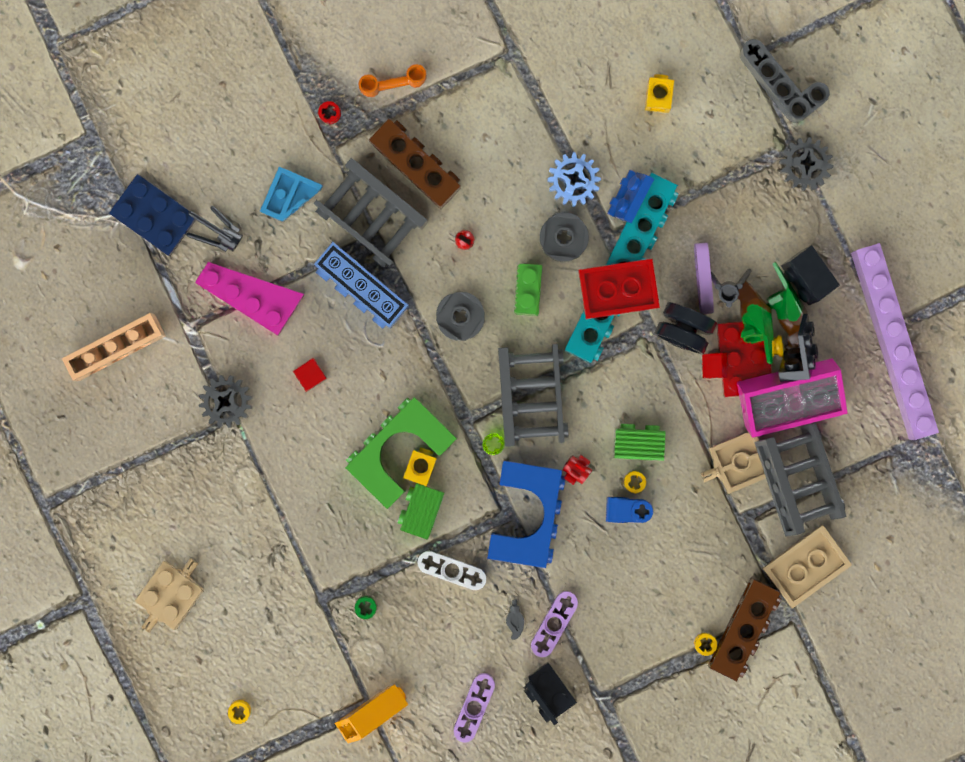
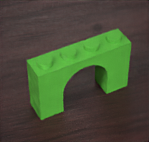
M415 397L412 400L406 398L398 407L400 412L394 418L390 415L380 425L383 429L376 436L372 433L363 442L366 447L360 453L355 450L346 459L349 464L345 468L386 509L405 492L385 471L381 462L383 445L391 436L400 432L413 433L419 436L439 456L457 439Z

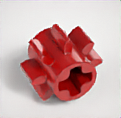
M581 454L578 458L572 455L562 468L566 473L564 479L572 485L576 481L582 485L592 472V469L588 467L590 461Z

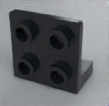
M808 314L802 315L798 331L800 348L795 347L784 351L779 369L780 382L808 380L811 377L812 370L816 369L815 359L818 358V347L812 341V336H815L814 322H809Z
M549 662L524 678V692L531 702L535 700L540 705L538 711L546 723L551 720L553 725H556L558 723L557 717L577 703Z

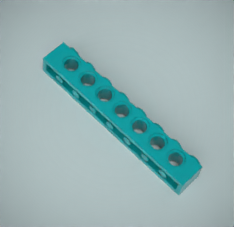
M652 172L649 176L654 181L633 222H626L606 265L646 260L643 258L646 250H652L658 238L654 236L657 227L663 228L668 215L665 214L668 205L673 207L679 195L678 192H675L678 185ZM652 197L658 198L661 201V208L657 210L652 209L648 203L649 199ZM641 219L648 220L651 224V229L647 232L641 231L638 228V221ZM628 242H637L640 245L639 253H630L627 250ZM583 310L564 351L588 363H592L593 359L598 361L604 349L600 344L604 337L607 339L610 337L614 325L611 324L614 315L608 316L605 320H598L597 318L585 319V312ZM585 330H595L597 340L592 343L587 342L584 339Z

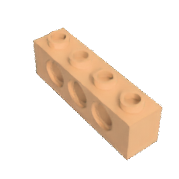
M149 313L62 358V361L72 380L81 381L166 337L155 314Z

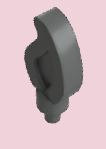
M516 599L512 600L510 612L506 617V624L512 631V640L519 638L524 628V618Z

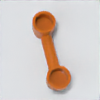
M414 64L408 68L406 76L377 81L373 75H364L360 78L358 85L363 95L375 97L383 90L407 85L414 88L420 87L426 81L427 75L423 66Z

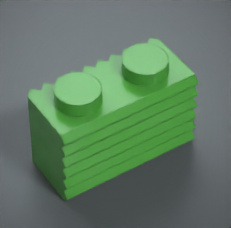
M519 264L517 266L518 275L516 278L518 280H516L517 290L515 291L514 313L516 315L538 316L542 265Z
M621 424L620 429L615 428L613 458L664 461L666 431H660V426L645 425V430H636L635 424Z
M416 483L415 487L410 486L406 500L410 501L407 511L402 509L397 522L402 525L400 530L428 540L445 492Z

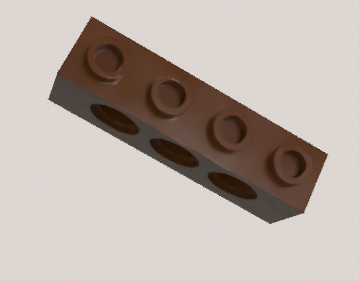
M388 119L369 139L370 144L441 210L461 189V186L458 184L461 180L451 170L448 173L440 167L443 163L434 154L427 155L422 150L425 146L416 137H413L411 140L405 134L407 129L398 120L393 123ZM397 140H402L406 143L405 149L401 152H396L392 149L393 143ZM421 157L424 163L422 167L415 169L410 166L411 159ZM433 173L439 174L442 178L441 182L435 186L428 183V177Z
M750 578L717 645V649L707 665L710 669L736 682L739 677H744L748 669L746 662L750 655L754 656L759 647L757 640L760 634H764L769 627L770 620H768L771 611L775 612L781 602L779 591ZM755 602H761L763 605V610L758 615H753L751 612V606ZM744 624H750L752 627V632L747 637L740 635V628ZM734 646L740 647L741 655L736 659H731L729 657L730 649Z

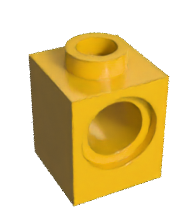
M655 74L654 78H649L645 111L670 112L674 80L662 74ZM657 87L663 88L666 92V97H655L653 89Z
M422 447L419 448V451L413 450L403 478L427 486L437 460L436 457H433L434 452ZM422 458L427 461L428 469L426 472L419 473L415 470L414 463L417 459Z

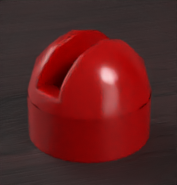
M468 230L458 232L455 237L456 246L461 250L472 248L475 242L474 235ZM460 235H463L465 238L471 241L469 245L463 240L459 239Z

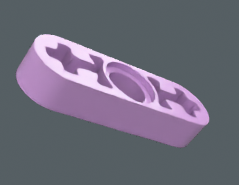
M708 243L694 244L699 310L701 314L714 313Z
M563 591L559 593L531 642L532 651L536 656L546 657L550 655L578 606V600L572 592ZM570 596L573 606L565 608L563 613L568 614V616L564 619L561 614L553 612V610L557 608L560 611L562 607L560 599H566ZM552 617H557L561 620L562 625L557 631H552L547 627V622ZM544 629L548 634L556 637L554 640L549 637L546 645L549 647L548 650L543 649L539 652L536 642L543 641L545 634H541Z
M480 673L475 676L455 723L454 736L460 742H469L475 737L494 691V679L487 673ZM484 678L488 679V685L491 686L489 689L485 688L482 693L483 697H487L485 701L479 696H471L473 691L478 694L480 685L477 682L483 681ZM478 701L482 707L481 711L478 714L469 713L467 710L469 702ZM463 714L470 719L477 720L476 724L472 721L470 722L469 730L472 733L466 734L465 737L461 736V731L458 730L459 726L464 727L467 719L462 718Z

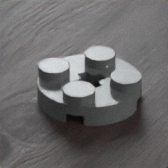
M562 212L553 215L543 224L540 231V245L544 253L558 262H570L579 258L585 251L589 241V232L586 225L578 216L572 213ZM562 231H567V235L571 236V241L568 240L566 244H561V240L557 239V235H561Z
M456 292L449 294L441 300L437 307L436 321L439 329L446 337L452 340L466 341L471 339L481 331L484 325L485 312L479 299L470 293ZM466 311L465 317L467 320L465 322H455L456 316L454 312Z

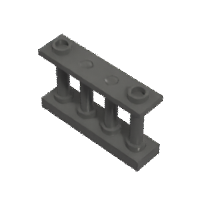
M350 158L345 164V167L349 170L346 173L348 176L324 205L316 199L314 205L318 209L315 212L326 221L328 218H331L375 254L372 259L379 265L384 267L387 264L389 267H392L394 263L388 257L412 228L415 230L416 227H419L422 230L428 223V220L355 160ZM361 180L367 185L366 193L342 221L331 211L352 185ZM380 195L387 201L384 204L386 207L361 236L350 226L373 198L377 199ZM399 211L405 216L404 224L380 252L369 242L390 216Z
M552 344V352L513 355V352H508V347L498 348L505 447L515 446V441H519V438L558 436L559 443H564V438L569 437L568 423H563L559 364H563V350L558 349V344ZM553 362L554 377L528 379L510 377V367H514V365ZM555 387L556 401L524 404L512 402L511 392H516V389ZM557 412V426L519 428L513 424V417L518 416V414Z
M816 422L800 426L801 435L778 443L774 437L754 442L785 537L804 533V523L828 514L830 520L847 517L845 503L840 497L822 443V434L819 428H817ZM806 444L810 458L788 466L783 465L780 456L781 452ZM813 467L818 481L792 490L788 476ZM821 491L826 505L800 514L796 505V499Z

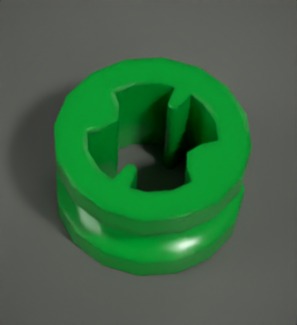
M368 596L359 598L354 607L355 613L361 619L372 618L377 609L375 600ZM365 601L370 602L372 612L362 614L361 607L359 606L361 602L365 604Z

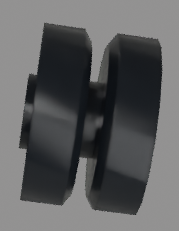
M667 302L662 314L666 319L675 324L664 321L659 322L654 335L675 347L704 355L709 343L704 337L696 333L712 335L717 322L690 308Z

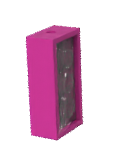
M833 358L816 362V369L812 370L811 377L808 380L780 382L779 372L737 382L744 425L752 438L848 414L841 369Z

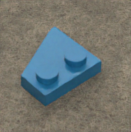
M279 167L260 212L284 222L320 192L323 185Z

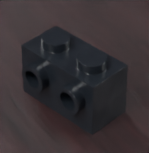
M812 245L802 249L781 265L785 277L794 284L800 299L807 303L808 306L819 302L840 286Z

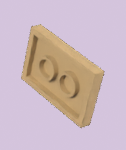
M820 525L762 567V569L788 605L793 609L852 566V564L826 528Z

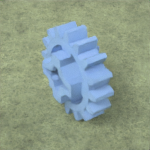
M573 152L570 159L564 154L562 156L563 162L555 160L554 163L557 168L549 169V172L554 175L547 179V182L553 183L549 191H556L557 194L554 199L557 200L562 197L563 205L571 201L572 206L575 207L579 200L582 205H585L586 197L591 200L594 198L591 191L598 192L599 187L595 185V183L601 181L600 177L595 176L599 172V168L592 169L591 166L594 161L586 162L585 154L580 159L577 158L575 152ZM569 164H576L575 167L570 170L562 169L563 167ZM583 168H585L590 175V181L589 179L585 178L583 174ZM574 174L578 175V180L581 182L571 185V180L567 177H573ZM558 179L563 181L566 187L564 192L559 187ZM579 189L586 190L581 195L572 196L574 191Z

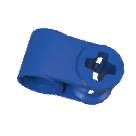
M607 497L606 522L645 523L653 516V508L647 500ZM643 504L649 512L644 513V517H639L635 509H639L640 505Z

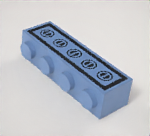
M334 242L330 244L314 263L318 268L316 273L326 282L329 278L337 284L335 289L344 297L348 294L356 300L353 304L363 313L367 310L374 315L372 320L382 329L385 326L391 329L409 308L408 304Z

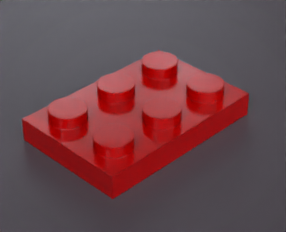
M653 259L578 270L585 319L660 308Z
M743 322L717 324L719 353H727V378H722L723 396H739L737 382L772 373L771 364L767 363L764 341L754 344L745 342L741 338V332L744 329Z

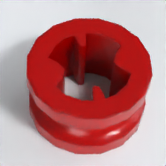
M327 101L320 105L318 115L326 124H334L339 121L341 110L336 103ZM330 106L335 107L333 111H336V115L326 119L327 115L323 114L324 109L328 110Z

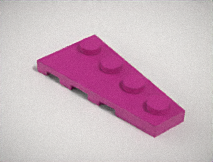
M210 262L206 264L195 282L277 336H279L304 297L302 293Z

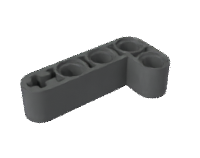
M751 39L741 48V61L790 122L799 123L829 99L830 90L827 85L821 82L812 84L801 93L759 40ZM749 49L757 51L755 55L749 56L747 54ZM763 58L764 60L761 61V63L758 66H756V62L760 61V59ZM764 66L770 67L773 71V76H764L761 68ZM777 86H785L788 90V95L780 96L777 93ZM812 90H819L822 93L821 101L812 98ZM792 105H800L803 109V115H795L792 112Z

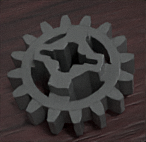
M808 137L805 143H803L801 138H798L796 146L792 142L788 144L790 151H782L781 154L786 158L779 161V164L784 165V168L779 172L780 174H787L784 182L786 183L791 180L793 182V189L801 185V191L804 192L807 186L813 191L816 189L815 183L822 186L825 184L822 178H830L831 175L827 170L832 169L834 165L829 164L828 161L833 156L825 154L828 149L827 146L822 149L819 147L820 140L813 144L811 137ZM802 149L800 157L791 158L794 152ZM814 151L819 155L821 160L816 158V156L813 154ZM805 159H807L808 164H811L807 170H805V165H801ZM791 169H794L799 174V178L794 175ZM813 171H821L815 179L810 180Z
M224 375L219 376V382L213 378L210 379L212 386L204 385L203 388L207 391L206 394H199V397L204 399V403L199 404V407L206 409L202 416H210L211 418L208 422L210 424L218 421V428H222L224 423H226L228 428H232L233 421L240 425L241 416L244 418L249 417L245 410L252 409V406L248 405L247 401L253 399V396H246V392L250 388H242L243 381L241 379L234 383V376L231 375L227 381ZM223 385L231 386L227 389V391L220 392L216 389ZM239 393L242 398L241 406L238 405L236 397ZM229 396L231 405L222 408L223 402L221 398ZM210 397L214 399L215 408L213 411L210 407ZM231 411L235 414L230 418H221L225 412Z

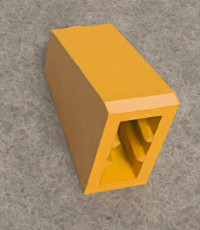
M395 684L391 685L334 724L348 744L361 740L408 706L406 695L400 687H396Z

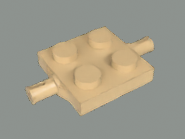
M746 432L708 448L713 459L714 468L700 473L701 477H705L702 478L704 483L718 477L722 481L727 494H730L766 479L754 443L759 441L758 436L752 438L749 432Z
M189 559L183 570L173 567L167 561H163L139 594L135 602L146 609L150 615L141 626L145 631L150 633L157 621L163 622L171 629L176 630L203 593L204 589L196 584L190 576L197 565H199L193 559Z

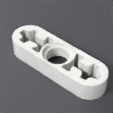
M425 551L418 558V567L423 573L471 590H479L486 583L485 572L470 564L433 551ZM430 555L433 556V561L440 564V559L445 560L441 567V574L436 573L438 568L435 566H430L429 569L424 568L425 563L422 562V559H427ZM450 563H454L459 567V574L453 578L448 577L445 573V567ZM463 567L468 568L467 574L474 575L475 572L480 573L479 578L482 579V582L472 585L471 579L464 577V582L459 581L463 574Z

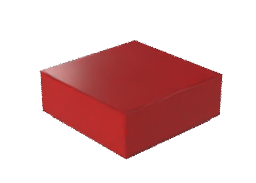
M727 353L702 355L703 379L727 378Z
M314 358L293 371L306 392L327 379Z

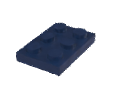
M138 174L109 212L110 215L169 257L196 221L193 217L189 216L188 209Z

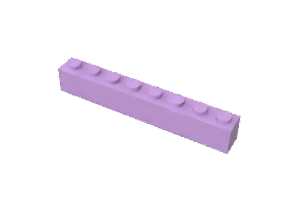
M878 243L856 250L851 255L909 440H917L939 433L881 245Z

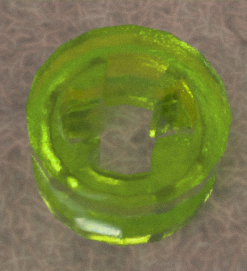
M488 434L483 440V449L489 455H497L504 449V440L498 434ZM496 437L499 439L497 442H500L501 445L499 449L495 448L493 452L488 450L490 446H486V442Z

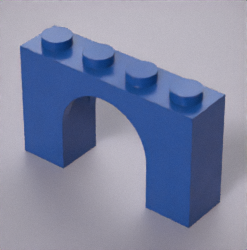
M503 460L499 485L533 492L542 502L544 517L540 527L526 537H512L491 533L487 559L546 568L547 563H552L554 549L549 547L551 539H556L558 525L553 523L555 514L560 515L562 500H558L559 490H564L565 476L561 475L562 470Z

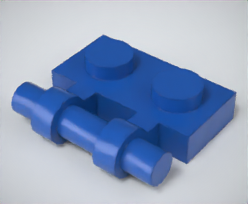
M629 170L626 178L623 177L620 182L621 187L616 197H612L609 203L611 207L607 214L615 218L617 217L622 221L632 223L654 179L646 174Z

